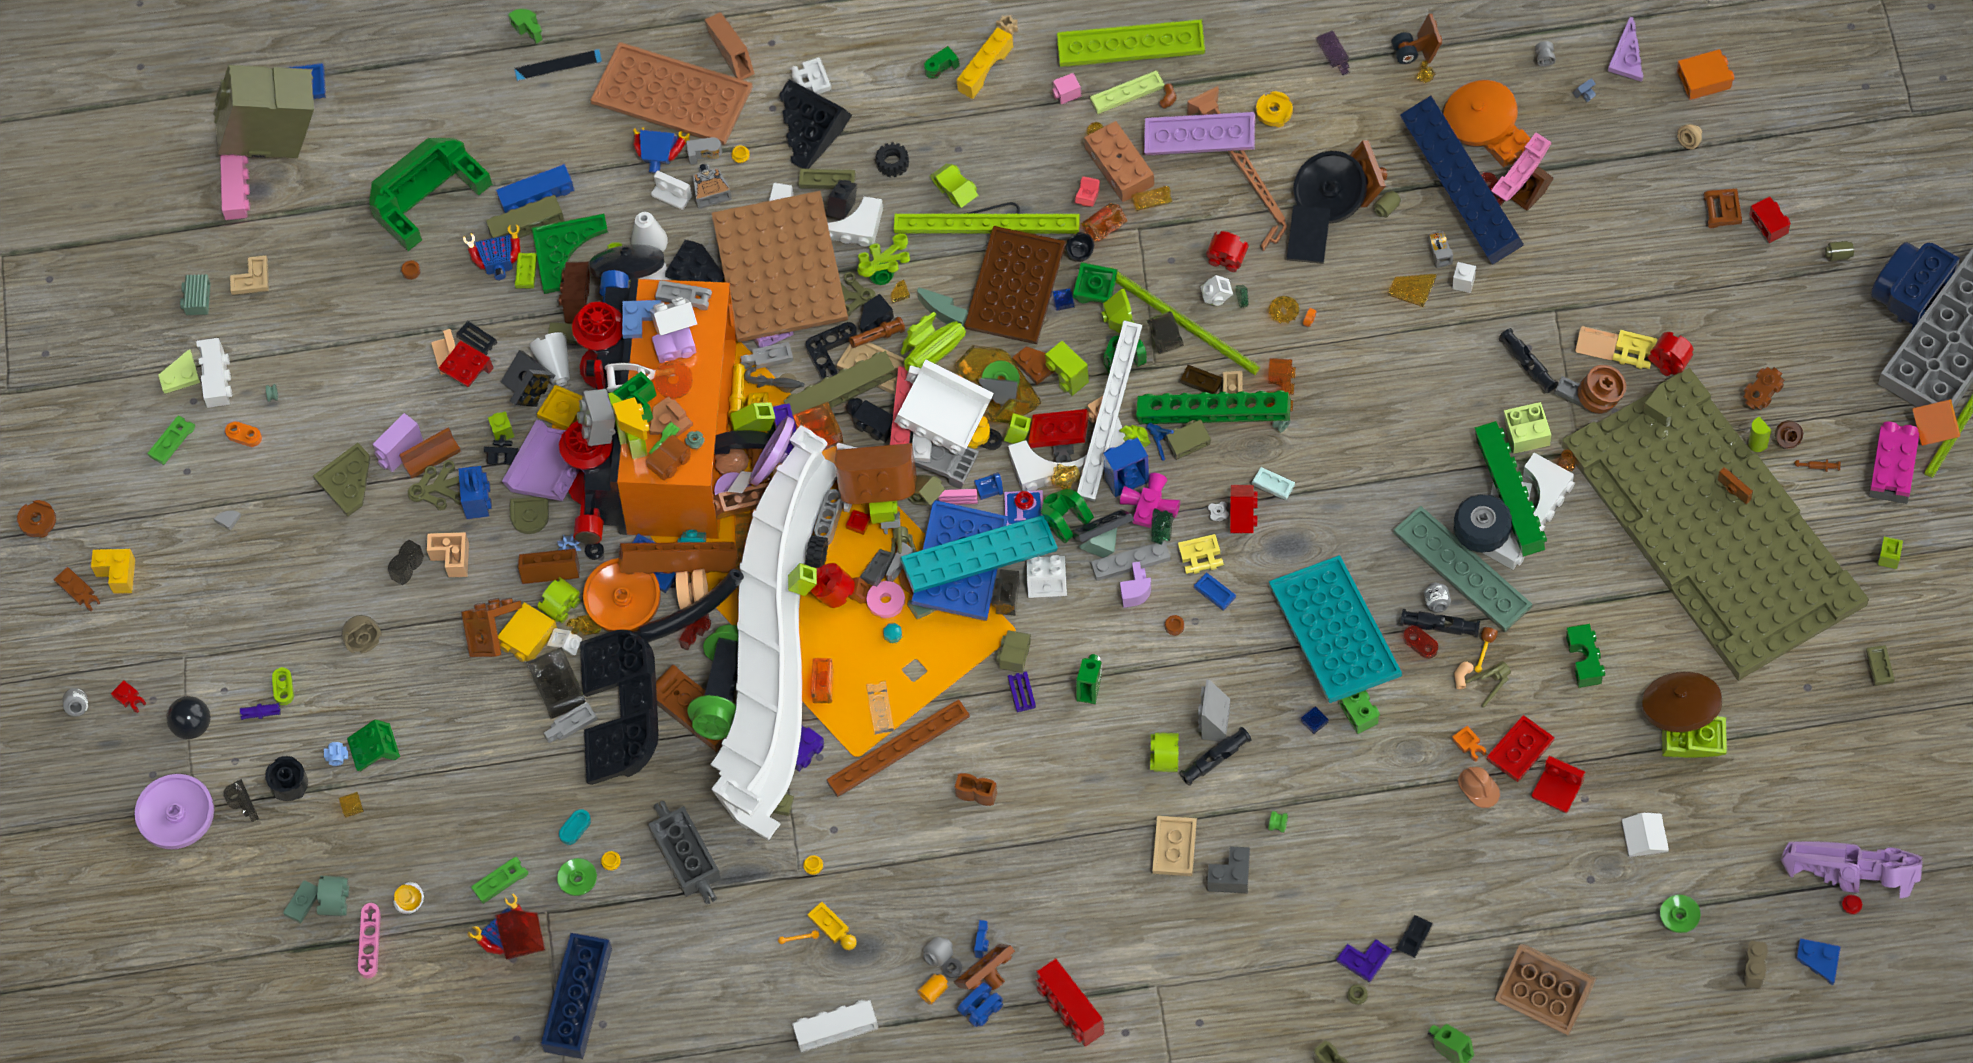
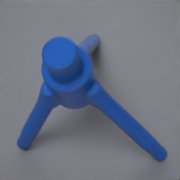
M1149 423L1147 429L1154 436L1161 460L1164 461L1165 456L1160 441L1166 435L1173 434L1174 431Z

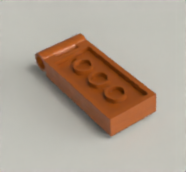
M671 665L656 680L657 706L717 752L723 746L722 742L726 738L714 740L699 735L693 729L692 721L687 711L690 702L695 698L705 696L706 690L680 671L675 665Z

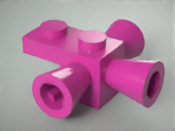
M1150 473L1148 488L1143 487L1142 493L1124 486L1120 504L1137 505L1133 524L1151 528L1154 518L1157 519L1159 511L1173 518L1177 517L1181 500L1162 499L1161 491L1167 482V478L1164 475Z

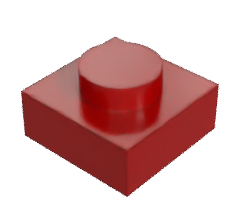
M853 509L846 524V529L864 535L871 521V516Z

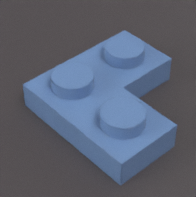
M661 300L623 301V338H642V321H653L650 310L654 309L653 305L661 303Z

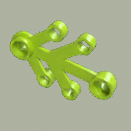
M897 234L893 236V245L883 253H881L880 244H871L869 249L874 260L870 261L868 253H860L858 255V274L863 277H870L875 271L888 269L889 272L898 271L899 266L896 260H899L900 263H907L910 261V255L908 252L891 254L896 250H903L907 247V235Z

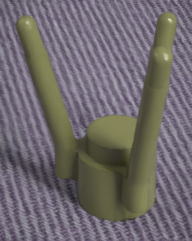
M904 526L894 528L893 538L891 539V553L895 554L897 545L898 553L901 554L902 542L906 544L909 542L913 552H917L912 535L908 534V529Z
M1501 661L1497 665H1493L1491 668L1467 679L1465 683L1468 684L1479 678L1484 680L1489 676H1492L1496 681L1500 680L1482 704L1484 708L1502 685L1509 680L1507 676L1511 673V670L1504 661Z

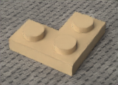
M267 256L248 257V273L230 275L232 295L269 291Z

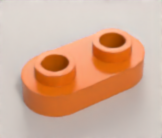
M234 421L225 428L227 438L233 442L255 447L262 441L260 430L256 427Z

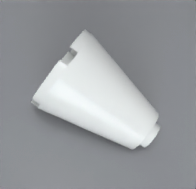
M648 212L639 213L635 218L631 245L653 246L664 252L668 243L665 231L652 214Z
M559 332L545 335L546 339L541 341L539 338L535 339L530 343L531 351L537 361L555 375L554 378L550 379L551 384L560 387L566 385L570 379L566 336Z

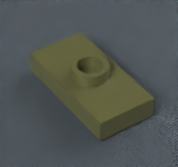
M1886 645L1866 648L1874 685L1894 683L1895 678Z

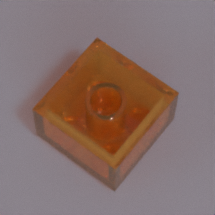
M828 402L793 415L796 430L802 425L811 430L815 435L823 438L828 443L824 450L837 446V443H844L842 431Z

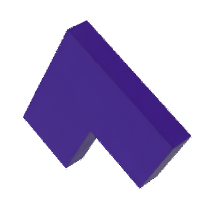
M1377 939L1374 940L1365 954L1347 944L1337 957L1336 962L1370 983L1392 953V949Z

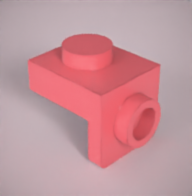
M1083 176L1075 203L1093 207L1099 194L1100 180Z

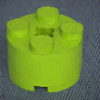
M559 577V582L554 580L543 593L542 597L545 599L543 603L539 601L538 609L556 622L564 623L569 616V610L571 608L575 609L581 599L578 598L580 591Z
M1155 732V734H1151V751H1154V753H1150V770H1154V772H1178L1179 733Z

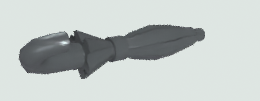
M751 367L745 372V380L748 383L757 384L758 388L765 385L782 389L804 387L803 382L790 378L773 379L766 378L761 374L760 376L752 377L751 373L756 371V367Z

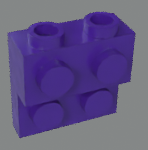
M802 725L795 766L798 772L802 768H806L815 753L819 754L824 748L823 737L811 728H805Z

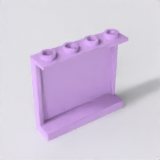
M535 421L502 480L511 492L563 501L580 469L567 464L560 455L559 441L565 430L548 428L543 421Z

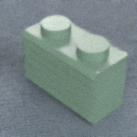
M208 275L185 276V282H182L184 298H181L180 305L186 315L209 314L211 282Z

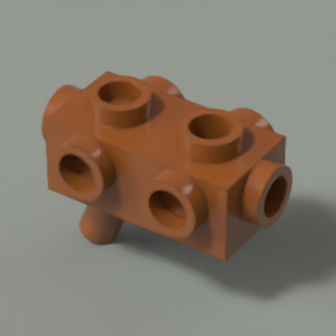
M1769 367L1766 369L1762 368L1756 375L1758 379L1755 383L1748 384L1744 390L1746 394L1743 397L1747 399L1745 403L1752 409L1756 407L1760 410L1763 407L1766 408L1771 403V397L1774 393H1778L1784 386L1783 382L1785 380L1781 377L1783 373L1775 367L1772 369ZM1758 391L1760 393L1759 397L1754 398L1755 393Z

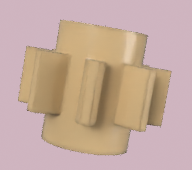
M1002 15L1000 21H996V26L1013 35L1014 32H1018L1017 19L1013 20L1011 15Z

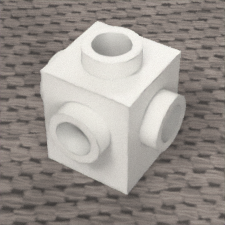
M1217 275L1208 279L1201 286L1205 303L1215 306L1223 304L1225 300L1233 295L1229 279Z

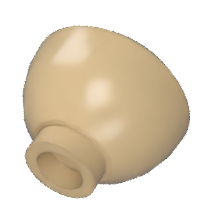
M1692 124L1681 126L1677 132L1680 144L1687 149L1697 148L1702 140L1701 128Z

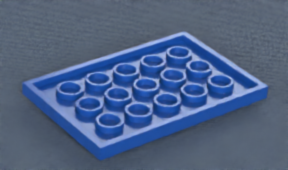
M935 500L931 508L923 550L1004 527L1007 525L1008 516ZM997 569L913 593L911 604L987 621Z

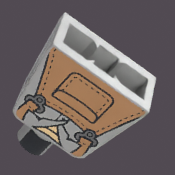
M708 164L700 165L698 167L700 173L693 175L698 209L732 200L730 188L718 168L710 170Z

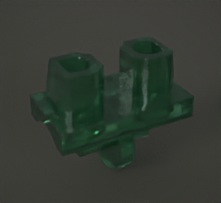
M1154 508L1152 514V542L1161 545L1164 540L1170 541L1173 513L1167 510L1161 512Z

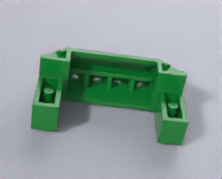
M427 138L372 181L369 206L373 218L409 251L422 241L419 229L404 213L454 174L462 179L479 196L492 186L490 174L466 152L462 141L455 138Z

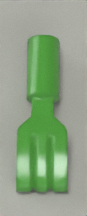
M670 422L662 431V438L652 447L649 454L658 449L669 436H675L680 431V428Z

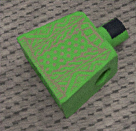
M1445 1024L1441 1029L1435 1025L1429 1029L1428 1036L1434 1039L1437 1052L1450 1062L1469 1063L1475 1056L1471 1038L1449 1024Z

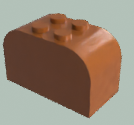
M912 443L836 450L835 468L840 499L848 504L898 501L906 499L915 493L917 473Z

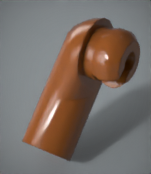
M1171 83L1164 86L1166 95L1160 100V106L1164 109L1172 106L1177 99Z

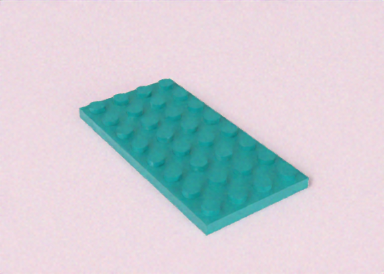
M1340 555L1269 581V587L1329 704L1402 677L1400 667Z

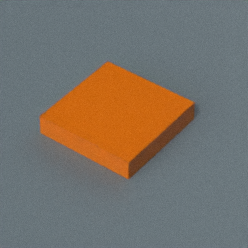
M1951 399L1912 409L1922 446L1960 437Z

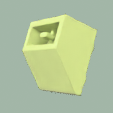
M1541 402L1504 410L1508 439L1513 454L1550 446L1551 432Z

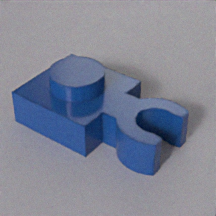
M985 920L979 921L974 948L976 958L984 957V952H988L989 940H986L988 921Z

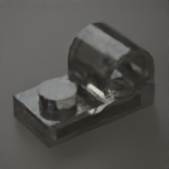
M242 779L228 785L224 789L223 796L230 808H241L245 817L249 816L252 822L259 819ZM233 795H238L236 798L230 799Z

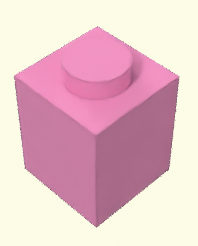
M1074 73L1053 81V96L1055 99L1058 98L1061 104L1081 97V87Z

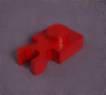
M125 680L111 693V696L125 708L130 704L132 710L136 713L139 712L136 707L137 703L146 705L145 700L138 696V691Z

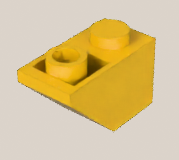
M635 397L612 404L620 430L643 440L648 439L647 431H650L647 420L642 419L641 415H644L641 403L637 404Z

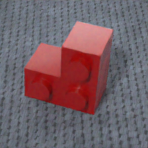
M1231 485L1230 533H1254V527H1257L1258 515H1254V509H1258V491H1254V485Z

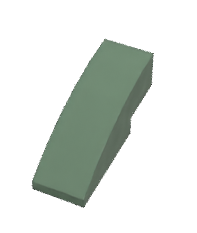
M918 287V300L930 313L935 312V317L945 324L957 321L965 328L968 310L954 306L953 298Z

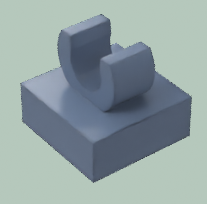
M1592 78L1579 86L1573 92V95L1576 99L1582 95L1586 102L1590 101L1596 96L1595 92L1591 89L1596 83Z

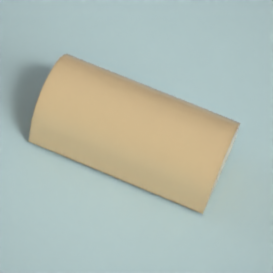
M1242 371L1223 372V392L1237 393L1243 391ZM1231 404L1228 408H1234L1237 404Z

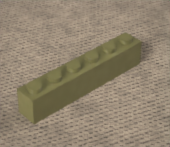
M886 351L877 352L871 358L865 361L861 360L849 369H842L838 374L826 377L816 385L807 386L800 393L789 395L784 400V403H790L795 425H799L897 377V373Z

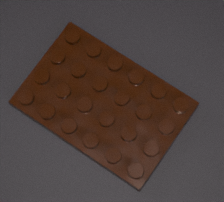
M993 226L965 322V329L1038 344L1066 242Z

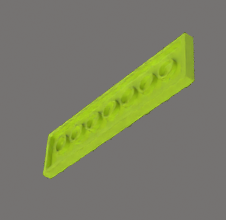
M1202 19L1057 32L1060 67L1205 54Z

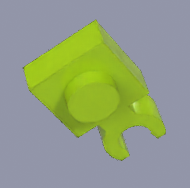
M1131 425L1130 427L1124 426L1119 430L1126 435L1123 438L1124 441L1133 440L1138 437L1143 447H1147L1151 443L1148 438V432L1144 427Z

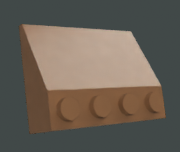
M1521 944L1515 953L1495 1001L1569 1035L1597 978L1532 947Z

